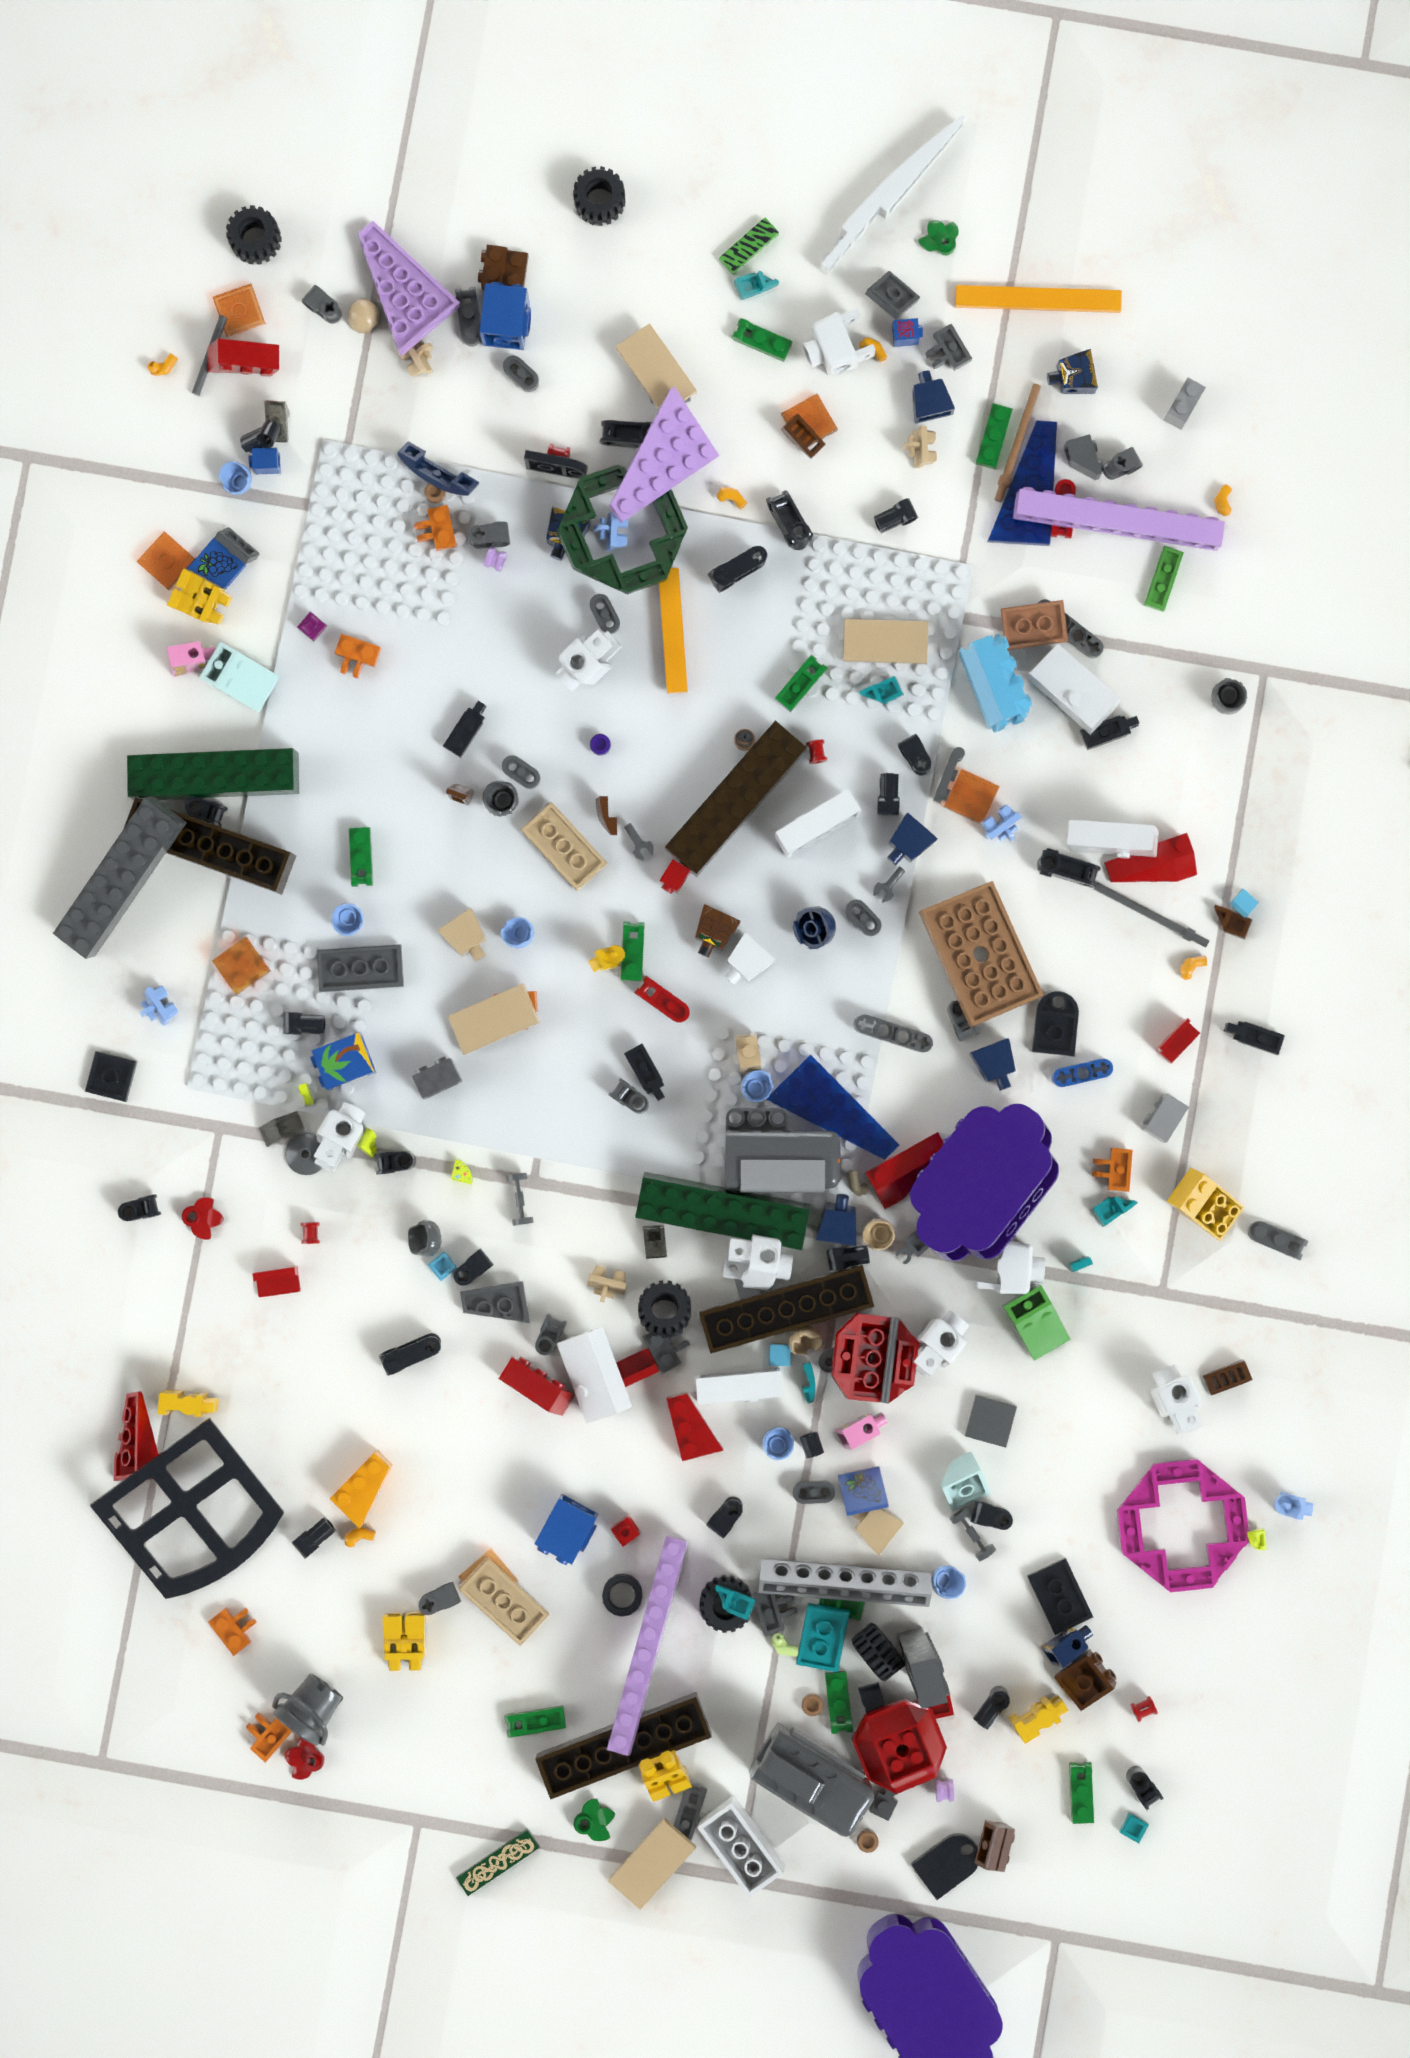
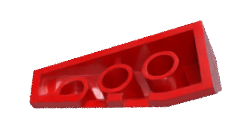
M938 1132L864 1173L884 1209L900 1202L910 1193L913 1184L917 1180L918 1173L928 1166L931 1156L935 1152L938 1153L942 1148L943 1140Z
M141 1391L126 1395L122 1421L125 1424L122 1433H119L118 1436L121 1445L119 1453H115L113 1481H123L159 1455Z

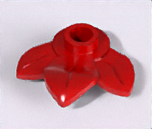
M200 1198L194 1206H188L182 1212L183 1223L191 1227L193 1235L200 1239H211V1228L220 1225L224 1221L223 1215L219 1211L212 1209L214 1204L213 1198ZM194 1212L196 1214L195 1220L189 1218L190 1213Z
M301 1737L298 1739V1747L290 1748L284 1753L286 1762L294 1767L292 1778L297 1780H304L310 1777L312 1772H316L323 1767L325 1761L323 1753L316 1750L315 1745ZM311 1757L315 1759V1765L312 1763Z

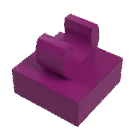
M309 612L297 626L313 642L327 627L312 612Z

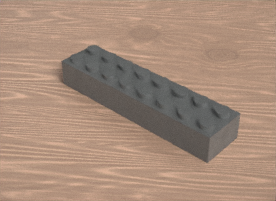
M144 798L53 934L83 958L95 957L187 822L156 798Z
M922 1627L897 1633L907 1674L921 1709L948 1703L946 1696L950 1695L947 1681L943 1676V1664L928 1632L924 1633Z

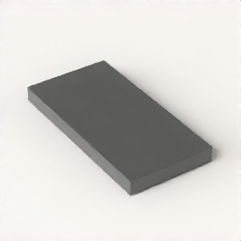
M401 944L317 950L320 993L404 987Z

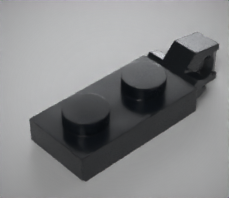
M478 700L473 710L468 708L443 744V747L462 758L484 724L485 717L482 714L487 706Z
M1119 715L1103 721L1091 735L1085 729H1081L1080 734L1088 751L1131 734V729L1139 726L1140 722L1137 716L1126 719L1125 716L1120 717Z
M1238 1021L1237 1025L1228 1022L1223 1030L1233 1034V1040L1274 1055H1279L1285 1035L1241 1021Z
M643 1043L625 1052L624 1055L644 1091L646 1090L647 1094L653 1092L657 1101L664 1099L665 1096L660 1089L665 1086L662 1082L663 1079Z

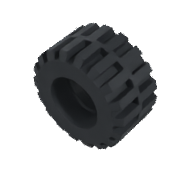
M596 166L591 167L592 171L584 170V176L579 175L577 177L578 182L574 183V205L578 215H582V220L585 222L589 220L591 225H594L596 222L598 226H603V223L606 222L609 225L611 224V219L616 221L619 218L618 214L622 215L624 211L623 207H625L626 203L624 184L617 173L613 175L612 169L609 168L606 171L603 166H600V169L597 170ZM595 189H605L611 194L610 199L602 204H595L587 197Z
M250 205V209H247L246 206L241 207L242 211L236 210L234 212L235 216H230L228 219L230 224L226 225L228 242L234 254L240 257L241 261L245 262L247 260L252 265L254 261L258 265L262 264L263 260L267 263L270 261V256L275 257L277 255L275 250H280L281 247L279 242H282V237L277 222L268 210L264 211L263 207L259 206L258 209L255 208V205ZM259 227L265 230L263 237L255 243L243 241V237L249 229Z
M661 1280L657 1285L652 1283L649 1289L646 1287L643 1290V1295H640L638 1303V1316L642 1327L645 1326V1330L648 1333L651 1331L655 1337L662 1335V1338H666V1335L674 1337L675 1333L678 1332L680 1334L683 1332V1328L687 1327L691 1318V1299L687 1296V1291L681 1289V1285L678 1283L673 1285L672 1281L669 1280L667 1283H663V1280ZM660 1300H670L677 1306V1313L669 1319H661L653 1314L652 1307Z
M721 1575L720 1578L715 1577L706 1584L701 1592L699 1607L701 1616L709 1627L712 1626L715 1631L721 1630L722 1633H727V1631L732 1633L737 1628L741 1629L744 1627V1624L749 1620L733 1614L721 1615L714 1609V1599L718 1595L715 1589L716 1585L732 1589L752 1597V1594L749 1591V1587L741 1579H736L735 1576L731 1575L730 1577Z
M869 1623L851 1638L854 1648L880 1680L886 1682L905 1666L902 1656L876 1624Z

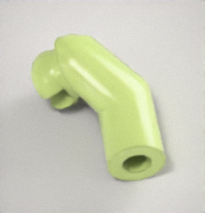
M775 1633L771 1637V1644L778 1654L798 1656L799 1646L788 1645L781 1633Z

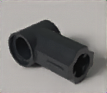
M265 421L262 427L240 438L241 448L245 452L252 453V448L268 449L273 447L281 432L280 426L274 421Z
M909 498L899 501L893 508L874 516L875 524L881 534L899 525L905 526L918 519V515Z
M880 774V796H878L877 815H899V774Z
M284 1012L283 1034L325 1033L326 1021L324 1015H303V1013Z
M867 1245L826 1250L829 1271L870 1263Z
M818 1432L807 1433L800 1437L806 1458H812L824 1453Z
M323 1517L312 1528L304 1531L297 1537L292 1544L303 1558L306 1559L336 1529L326 1517Z
M1002 1686L993 1687L988 1698L979 1708L973 1719L980 1726L989 1730L1001 1712L1010 1704L1008 1691ZM997 1694H1003L1005 1699L1002 1702H996L994 1697Z

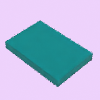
M807 1603L796 1665L838 1672L850 1610Z

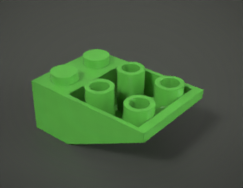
M1037 1284L1030 1288L1027 1294H1020L1002 1305L1034 1361L1071 1340L1041 1285Z

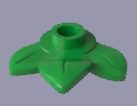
M939 220L929 221L927 225L928 235L918 239L920 246L928 252L938 251L944 256L952 254L956 248L955 239L959 235L957 225L954 222H950L945 226Z
M597 1798L590 1799L584 1803L582 1812L575 1817L574 1828L579 1834H587L593 1841H606L610 1839V1834L605 1826L614 1819L615 1812L606 1807L599 1808ZM581 1820H587L588 1825L582 1826L580 1824Z

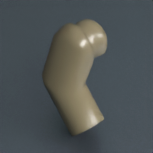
M857 1170L847 1171L848 1184L851 1191L859 1197L867 1195V1184L859 1185Z

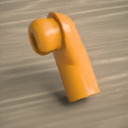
M865 337L863 341L859 342L860 349L872 344L874 345L875 356L879 363L888 358L879 341Z
M169 353L163 363L151 361L147 368L150 374L154 376L167 375L178 361V358Z
M1227 484L1222 486L1214 498L1217 512L1223 516H1228L1232 511L1227 500L1232 488Z
M722 487L716 495L717 499L721 502L726 501V499L733 500L739 510L748 504L737 489Z
M1207 957L1187 958L1180 967L1181 978L1184 980L1191 979L1196 967L1207 966Z
M356 1527L345 1535L344 1543L347 1547L351 1548L361 1539L373 1542L376 1531Z

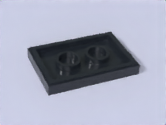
M1066 1558L1027 1575L1054 1635L1093 1618Z

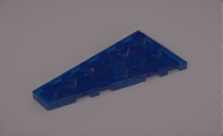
M1036 420L987 542L1050 546L1051 525L1013 519L1015 498L1019 489L1030 487L1034 488L1037 492L1053 491L1057 422Z
M811 1054L766 1099L827 1131L836 1132L840 1138L883 1160L900 1146Z

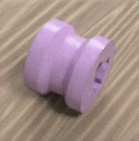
M491 546L485 557L484 566H491L496 571L501 572L507 558V552H499Z
M948 1779L946 1782L935 1780L937 1802L946 1799L950 1802L954 1801L953 1779Z

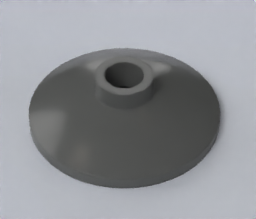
M311 1133L299 1134L288 1143L285 1157L287 1164L294 1172L301 1175H312L322 1169V1167L314 1163L316 1160L314 1154L321 1144L317 1141L316 1135ZM304 1150H307L309 1152V1156L307 1158L302 1157V1152Z

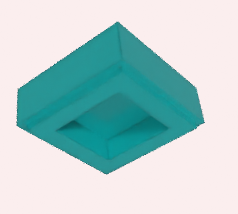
M1085 1256L1069 1263L1068 1266L1071 1272H1075L1092 1265L1093 1262L1091 1257Z
M1129 1813L1119 1832L1139 1844L1149 1824Z

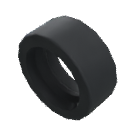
M624 1573L614 1575L608 1579L602 1593V1600L606 1609L613 1615L620 1617L629 1616L636 1612L641 1605L643 1597L642 1587L638 1580ZM621 1582L631 1585L635 1592L632 1604L624 1608L617 1607L610 1599L612 1587Z

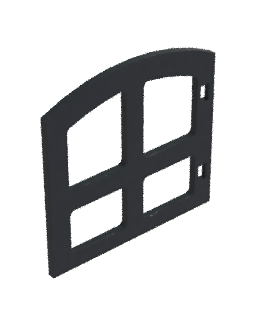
M211 1418L205 1420L90 1504L93 1511L165 1599L201 1589L235 1570L259 1549L273 1532L284 1514V1510ZM201 1440H205L224 1464L191 1489L184 1491L168 1472L166 1466ZM152 1478L171 1500V1503L137 1528L131 1529L115 1510L113 1504L143 1482ZM237 1479L262 1510V1514L248 1533L231 1548L200 1512L197 1505L230 1480ZM113 1516L121 1523L117 1528L109 1520ZM184 1517L217 1559L197 1570L172 1578L149 1552L144 1543L178 1518ZM153 1566H156L161 1572L158 1578L149 1570Z

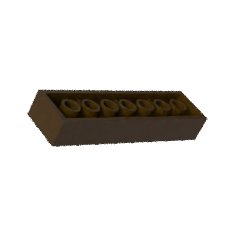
M775 720L667 843L665 851L683 866L690 869L691 873L697 877L807 752V747Z
M135 797L125 826L143 799ZM171 810L187 823L166 854L280 895L283 894L296 859L295 854Z
M859 1265L699 1311V1316L710 1354L875 1306L863 1265Z
M694 1692L642 1712L629 1756L607 1750L614 1725L611 1724L536 1754L535 1760L551 1800L637 1767L644 1759H653L665 1751H678L712 1737V1731L698 1694Z

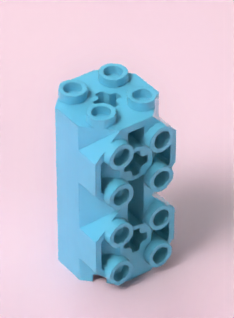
M996 634L993 638L990 635L968 644L969 649L967 650L964 647L960 648L958 651L959 657L988 730L992 729L995 733L1005 729V726L1009 723L1017 725L1024 722L1032 702L1029 695H1025L1023 691L1024 681L1021 675L1016 676L1014 674V668L1017 665L1013 655L1010 656L1007 648H1009L1006 637H1000L999 634Z

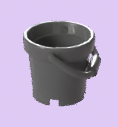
M309 1673L292 1695L283 1692L278 1693L274 1697L272 1708L275 1710L273 1714L282 1724L304 1740L316 1746L318 1744L324 1746L328 1738L326 1725L344 1697L337 1690L328 1686V1683ZM280 1698L288 1699L285 1703L278 1705Z

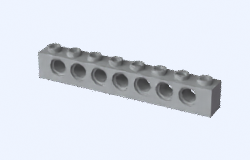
M761 1559L758 1593L929 1607L932 1595V1573Z

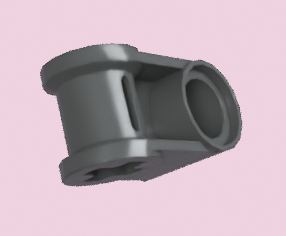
M315 284L301 300L309 310L330 324L339 322L342 317L338 303Z
M1130 447L1114 455L1111 461L1103 465L1102 471L1105 477L1115 480L1137 471L1143 466V463L1134 447Z
M500 521L491 524L475 525L469 531L471 545L476 549L510 545L507 522ZM477 534H481V540H477Z
M958 1000L948 1005L947 1012L953 1024L955 1034L961 1042L967 1036L974 1033L976 1035L979 1034V1029L976 1025L962 1031L969 1027L963 1012L959 1016L953 1013V1006L959 1004Z
M622 1078L619 1079V1084L614 1091L608 1094L621 1105H625L637 1114H643L649 1108L648 1099ZM638 1098L643 1099L645 1102L644 1107L640 1110L635 1109L633 1106L634 1101Z
M549 1313L546 1315L535 1343V1349L540 1355H549L554 1351L567 1321L564 1320L562 1322L552 1318ZM549 1324H552V1325H554V1326H557L558 1329H557V1328H554V1327H552V1326H550ZM542 1340H548L551 1343V1348L548 1352H543L539 1348Z
M449 1582L424 1594L418 1605L420 1612L424 1615H432L459 1604L461 1599L454 1582ZM426 1599L429 1602H434L431 1609L428 1606L424 1607Z

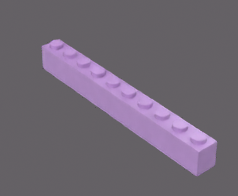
M1024 487L1017 492L1013 519L1213 551H1217L1222 546L1225 521H1219L1217 517L1200 518L1197 514L1193 513L1181 515L1174 510L1162 512L1158 511L1155 507L1143 509L1137 508L1135 504L1118 505L1117 502L1112 500L1100 502L1096 501V498L1093 497L1081 499L1076 498L1073 494H1064L1062 496L1048 490L1037 492L1034 488Z
M669 1536L665 1538L607 1750L626 1756L631 1754L687 1551V1541Z

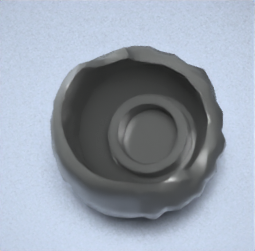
M1225 678L1216 684L1211 694V702L1215 709L1226 715L1239 712L1246 704L1248 698L1243 683L1231 678Z
M494 781L485 787L483 803L489 813L494 816H507L512 814V811L516 809L519 803L518 793L511 783Z
M423 1220L409 1228L408 1245L412 1254L430 1257L438 1252L441 1247L442 1236L439 1226L435 1222Z

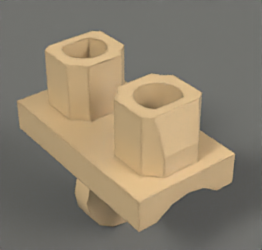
M421 340L403 356L399 355L402 360L412 357L413 362L407 366L411 376L416 377L422 373L429 374L433 371L427 361L432 358L429 353L433 349L431 343L424 344Z
M921 425L919 429L912 431L913 435L908 436V442L903 444V450L909 451V457H914V468H921L924 465L933 464L937 461L936 451L928 450V445L935 443L936 432L927 430V426Z
M596 1265L592 1274L589 1273L587 1286L595 1288L593 1294L601 1296L600 1302L604 1303L606 1297L614 1299L615 1293L624 1295L626 1288L625 1272L614 1271L613 1279L605 1278L606 1268Z

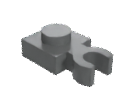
M915 1230L903 1241L907 1247L898 1249L895 1255L898 1256L900 1253H905L907 1258L902 1262L905 1265L910 1262L913 1253L919 1257L929 1247L921 1241L917 1230Z
M885 1789L884 1793L877 1791L869 1812L889 1821L898 1803V1800L893 1798L897 1794Z

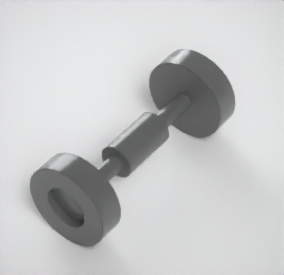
M527 1173L506 1175L507 1182L515 1181L517 1191L515 1192L516 1206L519 1207L520 1218L512 1220L513 1226L534 1223L533 1217L524 1218L523 1206H525L523 1191L520 1190L519 1180L527 1179Z
M964 1507L954 1513L949 1519L953 1524L962 1521L969 1537L981 1549L975 1555L980 1562L992 1555L996 1548L993 1544L984 1547L979 1540L981 1537L974 1527L970 1526L965 1520V1517L971 1512L967 1507Z

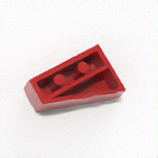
M218 338L207 347V373L260 374L261 376L270 377L279 371V345Z
M521 1356L519 1359L511 1357L498 1379L547 1412L563 1416L575 1393L565 1388V1385L560 1381L547 1377L548 1374L542 1369L531 1367V1362Z
M688 1392L666 1398L682 1461L724 1451L723 1446L716 1438Z

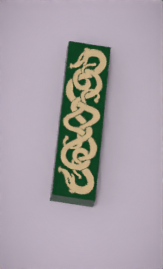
M527 1828L459 1874L456 1879L466 1895L469 1896L539 1849L540 1846Z

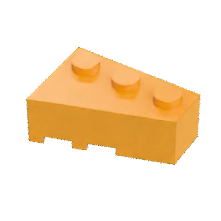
M378 1450L330 1497V1500L359 1529L364 1525L393 1465Z

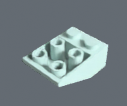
M220 641L199 678L259 713L280 676Z

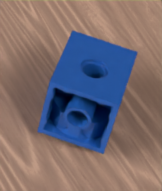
M500 282L485 283L479 331L483 346L524 350L525 338L529 336L531 325V308L529 307L530 300L527 288L519 284L505 286Z
M561 1493L534 1543L538 1546L537 1550L546 1555L551 1553L557 1556L556 1560L564 1565L568 1563L572 1565L579 1551L584 1552L596 1530L597 1525L594 1523L599 1513Z

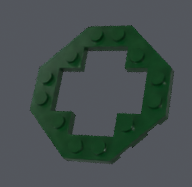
M615 465L580 477L557 533L573 570L628 595L666 581L688 526L674 493L670 489L653 501L667 534L649 542L656 561L621 573L613 554L593 560L578 524L595 519L596 517L589 498L616 490L622 483L627 470L620 465Z

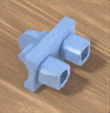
M611 510L608 513L607 525V519L600 518V525L594 526V531L600 533V540H605L607 533L606 551H613L615 548H625L627 545V535L617 534V527L627 528L628 519L620 524Z
M1003 805L997 810L1002 818L1001 821L996 823L993 817L989 816L981 822L985 830L983 834L986 839L990 838L992 840L998 836L1001 842L1006 838L1012 842L1015 839L1012 833L1018 830L1015 825H1011L1022 817L1019 812H1014L1008 805Z
M163 985L154 989L150 986L145 989L144 996L147 1001L141 1002L144 1010L140 1012L141 1017L148 1015L151 1021L157 1019V1016L162 1026H165L178 1013V1009L173 1002L163 1007L160 1000L168 996Z
M1280 1492V1496L1274 1502V1508L1279 1514L1303 1520L1304 1515L1312 1516L1313 1503L1306 1502V1498L1290 1493Z

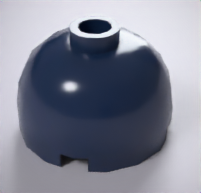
M820 906L807 907L797 913L796 921L793 922V930L800 944H805L808 946V949H819L831 942L836 932V921L827 909Z

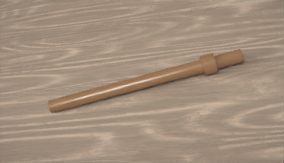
M1033 384L1003 475L999 477L997 483L999 487L994 499L997 502L1003 501L1006 489L1010 487L1012 481L1010 477L1041 388L1039 384Z

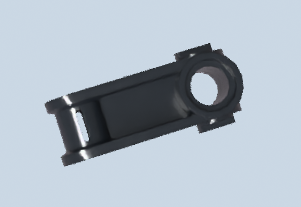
M601 421L603 429L602 438H600L599 443L605 446L639 448L652 422Z
M782 491L781 495L774 498L768 497L766 499L767 506L784 535L787 545L794 550L806 548L808 542L812 541L813 533L804 521L788 491Z
M754 546L725 564L717 566L707 575L718 593L723 592L736 582L762 568L767 559V551L762 546ZM754 554H755L756 556H761L760 561H759L758 558L753 559Z
M1050 848L1043 850L1042 855L1037 861V871L1040 872V875L1050 878L1052 876L1090 888L1096 887L1095 879L1098 871L1101 870V867L1060 854L1059 851ZM1045 858L1053 860V868L1046 867L1044 863Z
M429 1333L381 1353L379 1359L386 1375H393L413 1364L438 1354L441 1349V1338L435 1333ZM431 1340L432 1343H435V1348L427 1346L428 1341Z

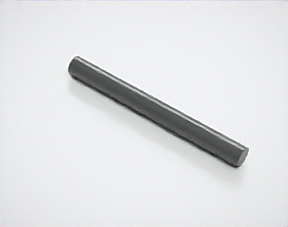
M219 315L209 346L215 340L221 338L227 317ZM207 351L192 390V394L200 396L208 374Z
M891 1317L880 1401V1403L889 1404L899 1324V1318Z

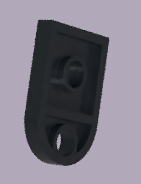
M525 450L524 461L527 470L569 478H580L587 475L588 466L580 461Z
M1055 991L1046 994L1040 999L1036 1007L1032 1052L1075 1056L1079 1009L1072 996L1065 992ZM1056 996L1062 997L1064 1000L1063 1007L1056 1008L1053 1005V998Z
M951 1834L914 1860L911 1866L935 1899L938 1900L976 1871L978 1865L974 1862L978 1847L974 1840L965 1834ZM965 1844L973 1847V1851L969 1855L961 1853V1848Z

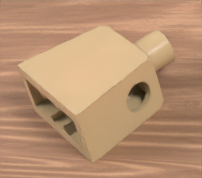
M471 908L438 929V932L462 957L470 953L475 962L486 956L480 945L487 940Z
M756 1032L735 1035L740 1074L746 1075L752 1070H762Z
M884 1509L852 1515L859 1520L854 1527L855 1530L878 1555H880L904 1524L900 1518Z

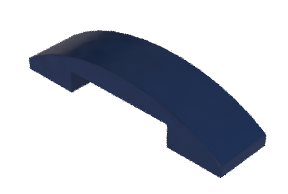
M409 441L397 453L404 464L417 476L443 491L469 496L479 485V481L463 472L456 476L426 459V451Z

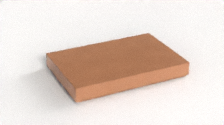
M1063 600L1001 608L1003 634L1009 644L1007 650L1068 642Z

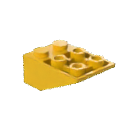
M1191 1167L1166 1201L1218 1241L1222 1240L1244 1209V1206L1209 1177Z

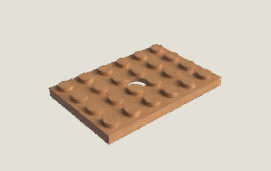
M993 881L919 911V915L970 1028L1044 996ZM976 947L984 948L987 951L988 957L985 962H979L975 959L973 953Z

